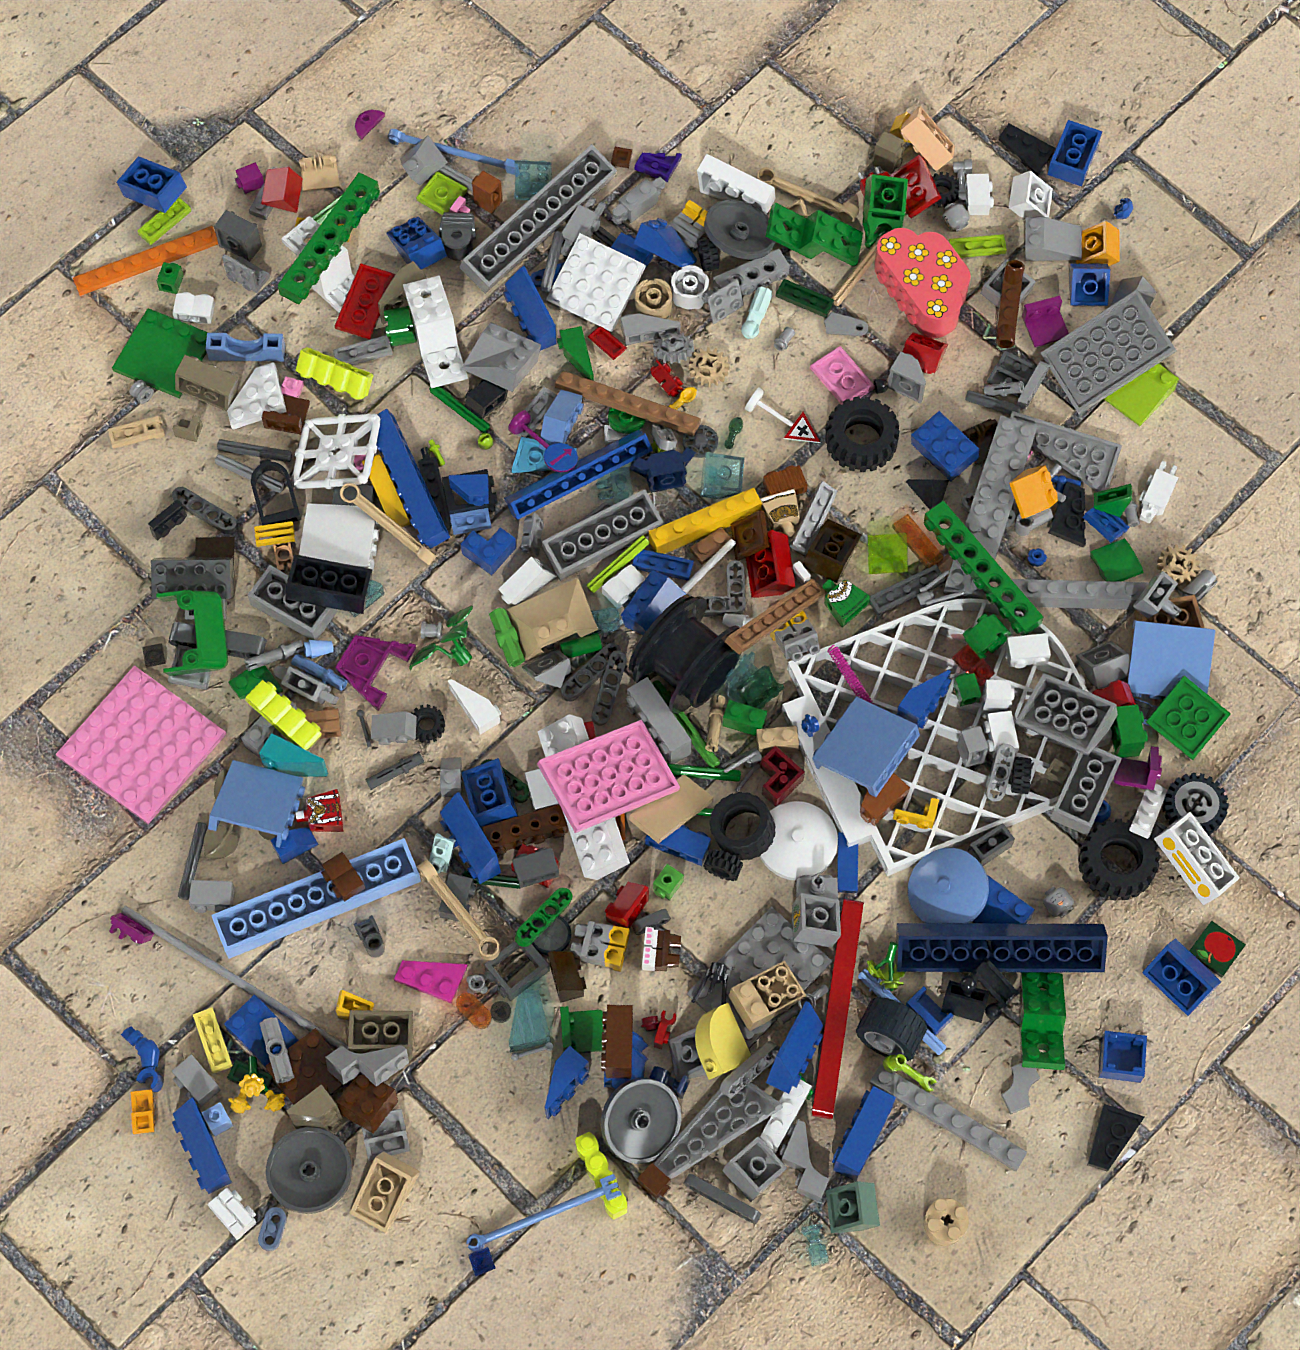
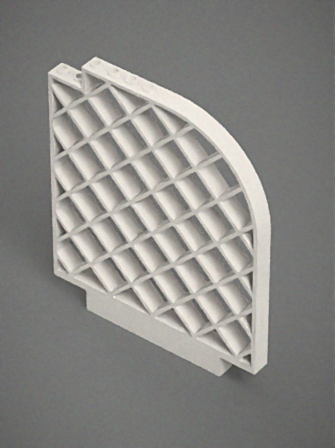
M955 599L931 605L832 644L835 646L829 650L831 651L835 647H838L840 652L852 649L850 656L843 654V657L847 660L846 662L852 667L851 669L878 678L871 697H869L873 700L872 703L897 715V707L875 700L882 681L884 680L910 690L922 684L920 679L927 663L950 670L955 674L961 671H966L968 674L975 673L977 681L984 684L986 680H1006L996 676L1003 657L1007 658L1005 643L994 652V654L999 655L993 673L990 674L964 664L970 646L964 640L963 633L965 630L943 623L946 613L954 611H979L974 626L978 624L977 620L984 612L1000 615L997 606L991 604L986 599ZM1021 611L1014 612L1017 616H1024ZM940 615L938 621L931 618ZM914 624L933 631L934 633L927 650L900 641L903 629ZM1043 624L1035 628L1033 632L1036 634L1047 633L1049 646L1058 656L1063 666L1050 661L1042 666L1027 665L1032 667L1026 685L1023 686L1011 681L1014 695L1021 697L1013 716L1015 729L1043 739L1036 759L1021 753L1015 755V757L1031 758L1030 784L1035 771L1044 774L1050 764L1040 761L1046 741L1074 750L1015 723L1024 700H1028L1034 689L1029 687L1036 669L1065 679L1066 683L1071 680L1075 687L1091 693L1085 687L1084 677L1078 673L1064 646ZM1010 627V629H1009V631H1010L1011 634H1010V635H1007V637H1011V636H1012L1013 631H1014V630L1012 629V627ZM897 631L894 638L886 636L887 634ZM938 634L966 643L960 662L931 652ZM872 642L888 648L889 652L883 667L881 668L855 658L859 646ZM832 645L820 649V652L812 655L809 653L804 655L799 661L794 662L791 660L788 662L787 671L800 698L782 704V714L788 726H797L801 754L838 831L843 832L847 840V846L851 847L856 844L859 846L870 841L886 876L916 865L924 856L935 850L958 848L973 842L1002 823L1007 828L1055 808L1060 795L1048 799L1032 792L1028 794L1012 793L1011 784H1007L1005 794L1019 799L1020 802L1016 813L1006 818L983 810L987 800L985 793L979 808L950 797L957 777L986 787L989 777L962 767L963 761L961 756L958 764H954L929 754L936 734L956 742L959 741L961 731L940 724L948 704L976 714L972 725L974 728L977 727L980 717L987 718V714H982V702L981 704L974 703L960 707L957 696L952 694L955 678H953L947 694L944 698L940 697L939 701L943 702L937 721L928 719L923 728L932 732L925 751L922 752L910 748L905 756L920 762L913 782L901 779L910 787L902 810H907L912 795L928 801L931 798L939 799L938 804L941 805L937 819L932 829H921L914 824L898 823L893 819L894 811H890L882 819L893 822L896 825L886 846L876 825L873 826L871 823L865 822L860 815L863 798L856 783L823 766L817 769L812 759L815 750L820 748L826 735L831 733L829 729L833 730L837 720L830 717L838 698L848 702H853L856 698L853 691L843 688L846 679L843 675H841L838 685L810 676L816 662L824 659L834 662L831 655L827 652ZM894 651L922 661L915 680L887 670ZM808 666L805 674H802L800 669ZM810 688L833 696L825 716L822 715ZM806 714H809L810 717H816L819 723V730L813 733V737H809L801 726ZM1111 728L1096 745L1097 748L1110 743L1112 738ZM1074 750L1076 751V753L1073 758L1071 768H1073V765L1078 757L1079 751ZM924 764L953 775L946 795L917 785ZM992 780V783H996L995 789L992 790L998 791V784L1003 785V782ZM1024 802L1035 805L1021 811ZM946 807L975 818L969 833L958 836L938 828ZM979 820L989 823L976 829ZM900 826L930 836L925 850L913 855L892 847ZM934 838L944 842L930 848ZM892 858H894V859H896V860H899V861L894 863L893 860H892Z

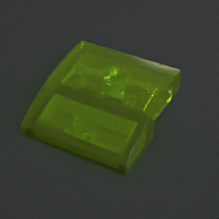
M907 533L867 536L869 574L908 572Z

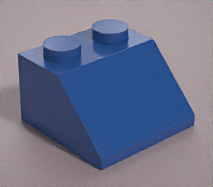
M1070 264V305L1108 306L1111 270L1108 264Z

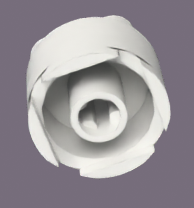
M688 265L673 274L671 291L674 304L684 309H700L703 307L702 296H704L705 292L709 291V279L701 268Z

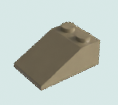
M414 261L403 265L397 271L378 302L380 319L383 325L388 322L385 321L384 310L409 306L403 284L427 279L426 275ZM426 294V295H423L422 297H423V298H426V297H428L429 295Z

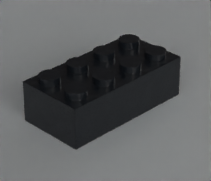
M294 554L286 583L285 599L364 614L372 581V569Z

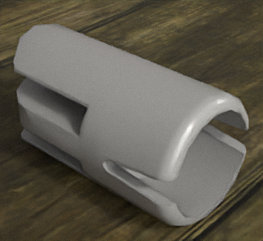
M1205 569L1183 591L1185 596L1195 595L1198 603L1218 581L1211 571Z

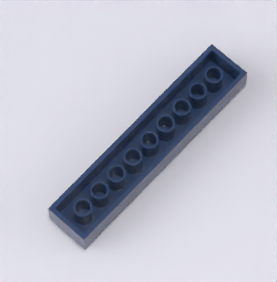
M897 923L896 943L898 946L895 962L897 972H972L985 958L990 960L1000 972H1105L1108 935L1104 924Z

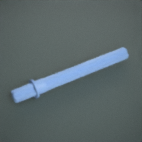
M866 968L860 972L858 978L870 988V992L873 991L878 997L889 998L902 1003L889 990H885V987L879 985L882 981L881 979L878 980L876 977H873ZM927 1028L922 1040L937 1055L942 1054L946 1049V1045Z

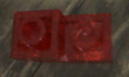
M968 644L964 645L951 657L963 671H966L968 674L975 673L979 686H982L986 680H989L995 674L983 658L980 659Z

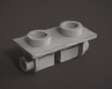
M533 512V516H527L524 519L523 533L529 535L522 536L521 549L525 554L533 551L536 555H539L542 546L541 534L544 529V523L535 512Z

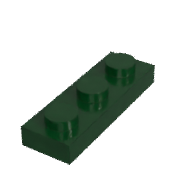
M783 279L776 292L777 298L827 318L835 301L786 279Z

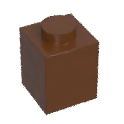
M653 1163L637 1178V1183L656 1200L659 1196L664 1197L671 1189L669 1186L671 1179Z

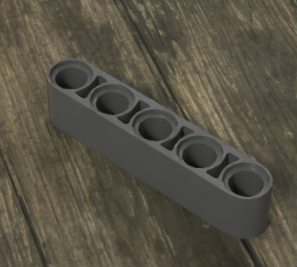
M174 622L168 643L175 647L183 645L197 648L195 625ZM225 630L228 656L249 659L264 653L267 642L264 637Z

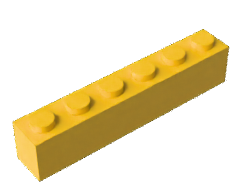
M753 487L650 530L648 541L654 552L666 554L704 538L720 527L723 529L731 526L730 524L759 510L762 511V502Z

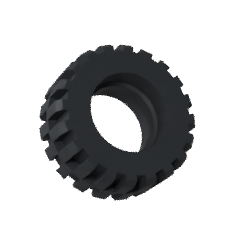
M858 396L853 397L851 401L850 399L844 400L843 405L838 404L835 407V410L829 416V421H827L825 443L827 444L828 453H832V459L834 461L838 460L839 465L843 468L845 466L849 467L850 471L857 469L860 472H866L867 469H870V471L877 470V466L882 468L886 465L887 461L893 458V454L896 452L900 433L899 421L896 419L894 411L890 412V407L887 404L882 405L878 399L874 401L866 396L864 399H860ZM864 424L874 428L880 438L871 444H857L846 436L845 431L853 425Z
M1109 819L1104 821L1102 825H1096L1088 833L1080 849L1078 857L1080 864L1078 867L1080 873H1084L1082 879L1085 883H1090L1089 888L1093 892L1098 890L1100 892L1099 896L1103 898L1105 895L1110 896V900L1115 901L1118 897H1121L1122 901L1128 900L1130 896L1135 898L1149 887L1158 871L1160 852L1156 851L1158 849L1156 841H1151L1152 834L1147 839L1129 831L1133 822L1131 820H1127L1125 823L1122 822V819H1115L1112 823ZM1110 845H1119L1127 848L1137 860L1136 870L1129 874H1117L1110 871L1101 860L1100 853L1102 849Z

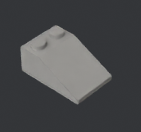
M1026 217V261L1082 260V226L1046 217Z

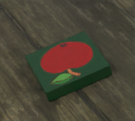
M1211 920L1189 951L1204 966L1222 978L1246 944Z

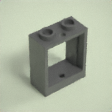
M515 941L503 949L496 959L484 964V974L491 983L494 981L499 986L497 990L503 998L507 996L510 1001L550 971L549 964L532 944L528 947H521ZM520 948L537 969L510 988L494 967Z

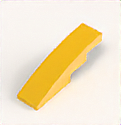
M380 454L373 457L369 479L371 486L374 487V492L383 513L400 527L410 525Z

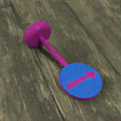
M526 410L519 412L511 420L508 430L512 434L517 435L525 430L546 448L543 458L548 468L557 472H568L577 465L578 455L573 447L563 443L548 445L528 427L531 415Z

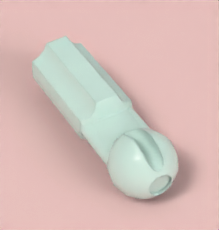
M761 286L755 292L748 317L741 327V333L747 339H753L759 334L760 323L772 298V291L768 288Z

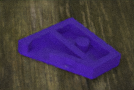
M642 153L635 163L634 170L655 178L661 177L665 182H668L681 161L682 154L676 153V156H665V153Z

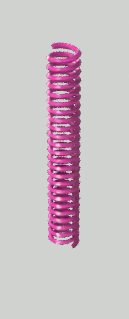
M832 645L827 652L833 658L832 660H834L844 678H846L845 680L851 686L850 688L854 691L855 696L872 703L873 700L869 698L870 695L866 693L865 688L859 682L860 680L854 675L855 672L851 670L852 667L846 662L847 660L841 654L840 649L835 647L829 651L835 646Z

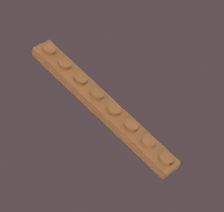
M564 370L555 381V388L582 395L583 398L691 436L695 434L701 424V418Z
M814 579L809 580L730 634L725 642L740 655L822 598L826 591Z

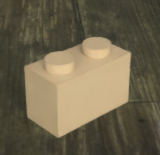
M797 726L757 729V750L762 756H765L775 746L784 754L798 753Z

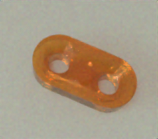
M462 993L457 997V1010L475 1028L485 1029L491 1024L492 1017L490 1011L473 994ZM465 1002H469L471 1005L470 1007L465 1008L463 1007V1004ZM480 1016L485 1017L483 1022H479L477 1019Z

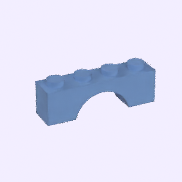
M207 333L206 352L209 361H284L285 341L283 334L264 333L259 339L243 341L232 338L227 333Z

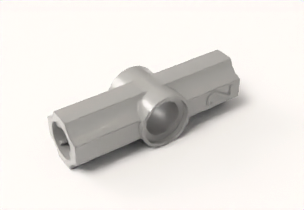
M270 1017L264 1019L259 1024L276 1083L290 1081L294 1078L278 1018ZM275 1047H282L278 1054H272V1050Z

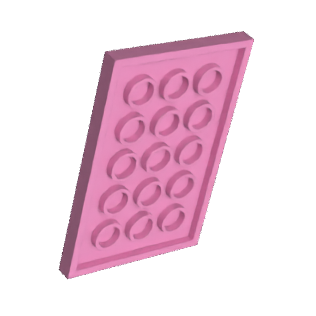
M642 720L543 758L537 763L575 833L677 792L680 789L678 782Z

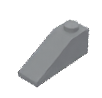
M639 313L620 317L621 330L626 346L660 339L661 335L667 336V333L673 334L677 332V335H680L681 325L677 321Z

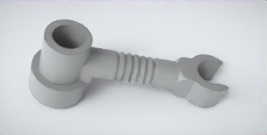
M972 159L953 162V173H957L959 204H966L965 174H972Z

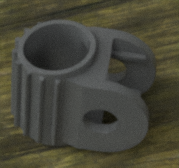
M444 212L442 215L439 237L443 240V246L448 258L460 261L473 251V239H476L474 213Z

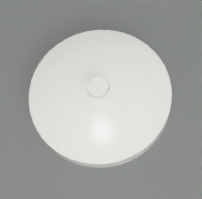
M799 801L783 803L769 811L774 819L776 834L772 845L760 856L765 866L777 876L795 881L796 878H800L803 875H810L813 878V876L823 873L833 862L838 846V834L831 818L819 807Z

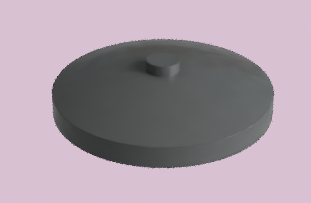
M737 200L720 201L709 209L705 217L704 227L707 236L715 246L731 256L748 260L759 259L768 255L776 243L765 237L769 217L751 204Z
M635 1078L620 1085L608 1098L601 1116V1132L609 1150L622 1160L634 1164L648 1163L658 1159L677 1138L681 1126V1109L677 1097L665 1084L651 1078Z
M315 1127L300 1128L283 1136L274 1145L266 1164V1180L272 1195L285 1208L302 1214L322 1212L335 1205L346 1193L352 1177V1162L346 1146L333 1133Z

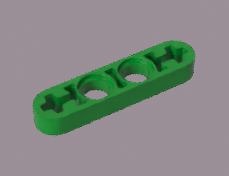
M567 888L557 889L518 928L515 934V942L521 947L531 945L570 905L573 897L572 892ZM565 896L566 899H563V900L558 904L557 902H558L559 897ZM552 907L555 910V914L550 915L546 913L545 908ZM539 920L543 926L535 927L532 921ZM530 930L528 938L525 937L523 939L521 935H525Z

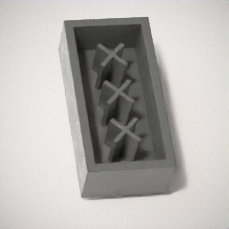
M233 557L153 558L151 560L152 599H158L156 597L157 593L183 590L214 591L222 599H231L234 597Z

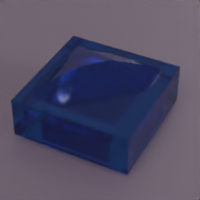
M488 1247L468 1254L475 1276L496 1269Z

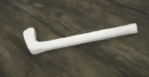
M729 539L681 589L687 593L736 544L735 541Z

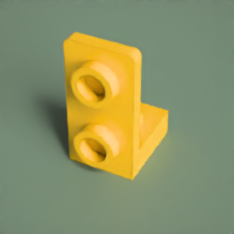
M931 798L930 804H925L923 815L895 809L893 819L900 824L910 823L921 829H932L939 799Z

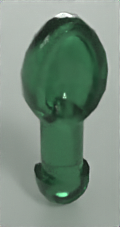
M735 417L729 423V435L724 443L726 449L733 448L736 435L743 429V420L740 417Z

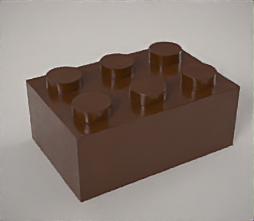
M607 1005V1011H603L602 1017L603 1030H606V1032H602V1051H606V1053H601L602 1071L606 1072V1078L631 1079L633 1005Z

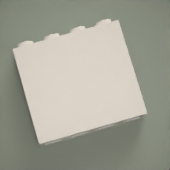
M307 503L299 555L368 568L374 571L375 562L372 558L377 553L375 541L379 539L377 526H380V524L358 506Z

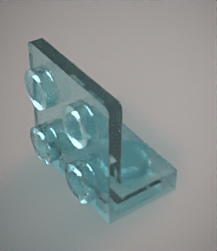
M515 160L516 181L514 199L530 200L552 180V163L546 161Z
M752 651L748 656L745 654L738 663L740 665L736 669L730 670L726 676L727 682L725 683V694L735 702L745 705L769 678L753 665L755 653Z

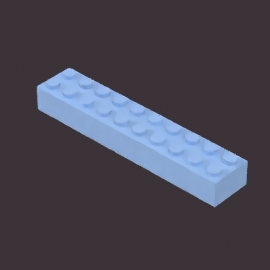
M405 838L349 860L363 881L365 889L345 902L341 897L337 899L331 889L334 887L330 881L326 882L321 874L322 871L211 915L228 959L421 882L419 872Z

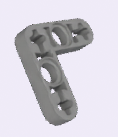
M731 561L727 565V596L703 597L709 603L708 610L705 611L703 617L724 616L725 613L740 615L744 613L746 605L744 566L741 562ZM734 567L738 570L737 578H734V572L732 571ZM733 584H738L741 586V590L733 592L730 587ZM735 598H738L739 609H735ZM719 602L723 607L720 610H714L712 604Z

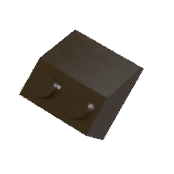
M548 952L549 965L560 1003L584 997V989H587L584 977L580 978L578 970H581L579 958H574L573 952Z

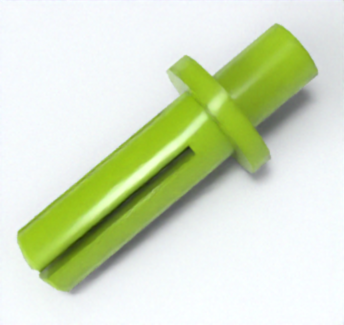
M433 439L429 440V451L433 452L439 466L445 465V461L439 451V444H435Z

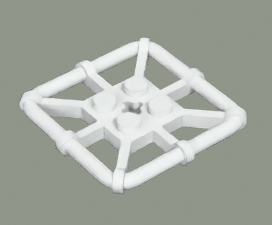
M339 414V416L307 419L302 428L298 449L295 451L296 460L292 474V486L295 489L324 487L326 489H333V487L343 486L347 483L355 485L367 483L373 457L377 452L376 443L380 428V417L377 414ZM366 422L354 433L345 434L347 423ZM338 424L337 434L323 435L316 425ZM310 429L320 439L319 447L316 450H306ZM371 430L369 443L366 446L357 447L358 440ZM355 455H366L362 473L353 466ZM316 458L315 465L300 476L303 459ZM337 470H350L356 476V478L335 479ZM320 471H329L325 480L309 481Z

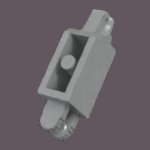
M661 177L652 182L645 179L619 199V205L612 211L613 222L617 225L622 224L626 220L632 223L658 202V196L661 194V190L665 188V181Z
M593 197L589 198L585 206L580 204L577 206L562 231L565 242L561 254L564 257H568L580 233L591 238L593 232L599 229L601 223L599 217L604 211L605 203L600 202L594 212L591 211L596 201Z
M279 665L274 669L275 676L282 680L281 684L314 702L324 704L325 701L336 705L339 697L330 693L331 686L291 666L285 668Z

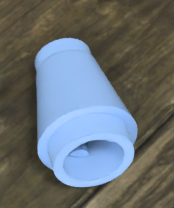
M308 640V642L303 643L306 658L310 657V659L333 652L332 641Z

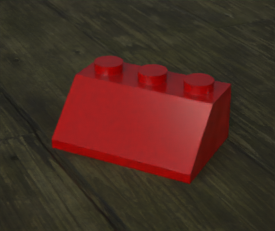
M774 530L767 532L769 547L746 558L751 597L777 596L796 588L788 535Z

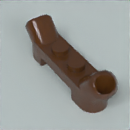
M1018 260L1008 261L1002 276V289L995 336L997 346L1004 349L1012 348L1015 345L1022 279L1025 265Z

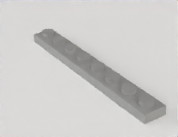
M881 1064L870 1080L869 1084L895 1096L899 1102L1014 1171L1018 1170L1027 1154V1151L895 1072H887Z

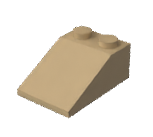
M382 1152L375 1157L350 1210V1214L382 1232L388 1233L409 1196L420 1171Z

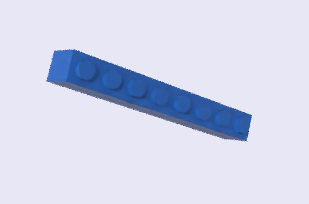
M385 409L377 414L380 417V428L376 446L379 452L384 455L382 460L385 466L390 468V478L398 486L396 491L405 501L403 506L406 512L411 514L410 522L419 532L417 534L419 541L422 545L426 544L431 549L449 539L450 535L395 416L388 409Z
M637 430L578 460L577 465L568 472L556 471L505 497V502L511 515L519 520L634 461L638 457L646 455L653 451L646 433Z

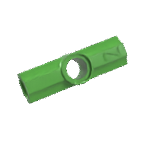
M505 608L494 609L489 613V617L495 629L497 643L500 649L503 650L509 667L519 666L525 662V658L519 646L517 632L514 626L511 625Z

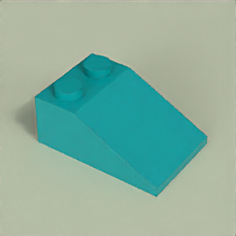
M272 733L259 752L264 768L298 777H327L328 775L323 758Z

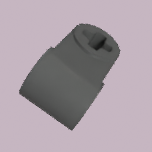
M371 915L368 920L359 924L354 923L356 932L369 956L376 958L383 955L385 946L374 917ZM372 943H379L377 948H370Z

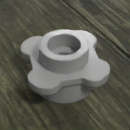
M484 974L469 975L466 981L469 985L467 992L469 995L487 993L488 988L485 984L487 977Z

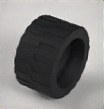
M748 792L732 793L722 798L715 805L710 815L709 825L714 839L724 853L728 852L731 856L734 855L742 861L752 860L761 856L772 845L776 834V826L766 804L758 796ZM753 813L760 817L757 830L748 838L733 840L726 837L727 825L737 815Z

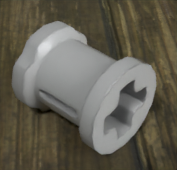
M422 621L421 639L435 637L440 640L442 637V622L428 624Z

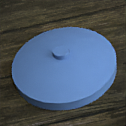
M942 848L924 856L914 867L908 882L910 905L914 913L925 923H971L982 912L989 894V881L982 864L968 852L957 848Z

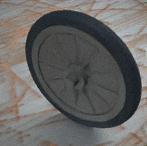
M558 916L532 945L539 953L548 955V952L551 951L562 952L571 941V928L565 919ZM539 920L532 922L535 927L543 926Z

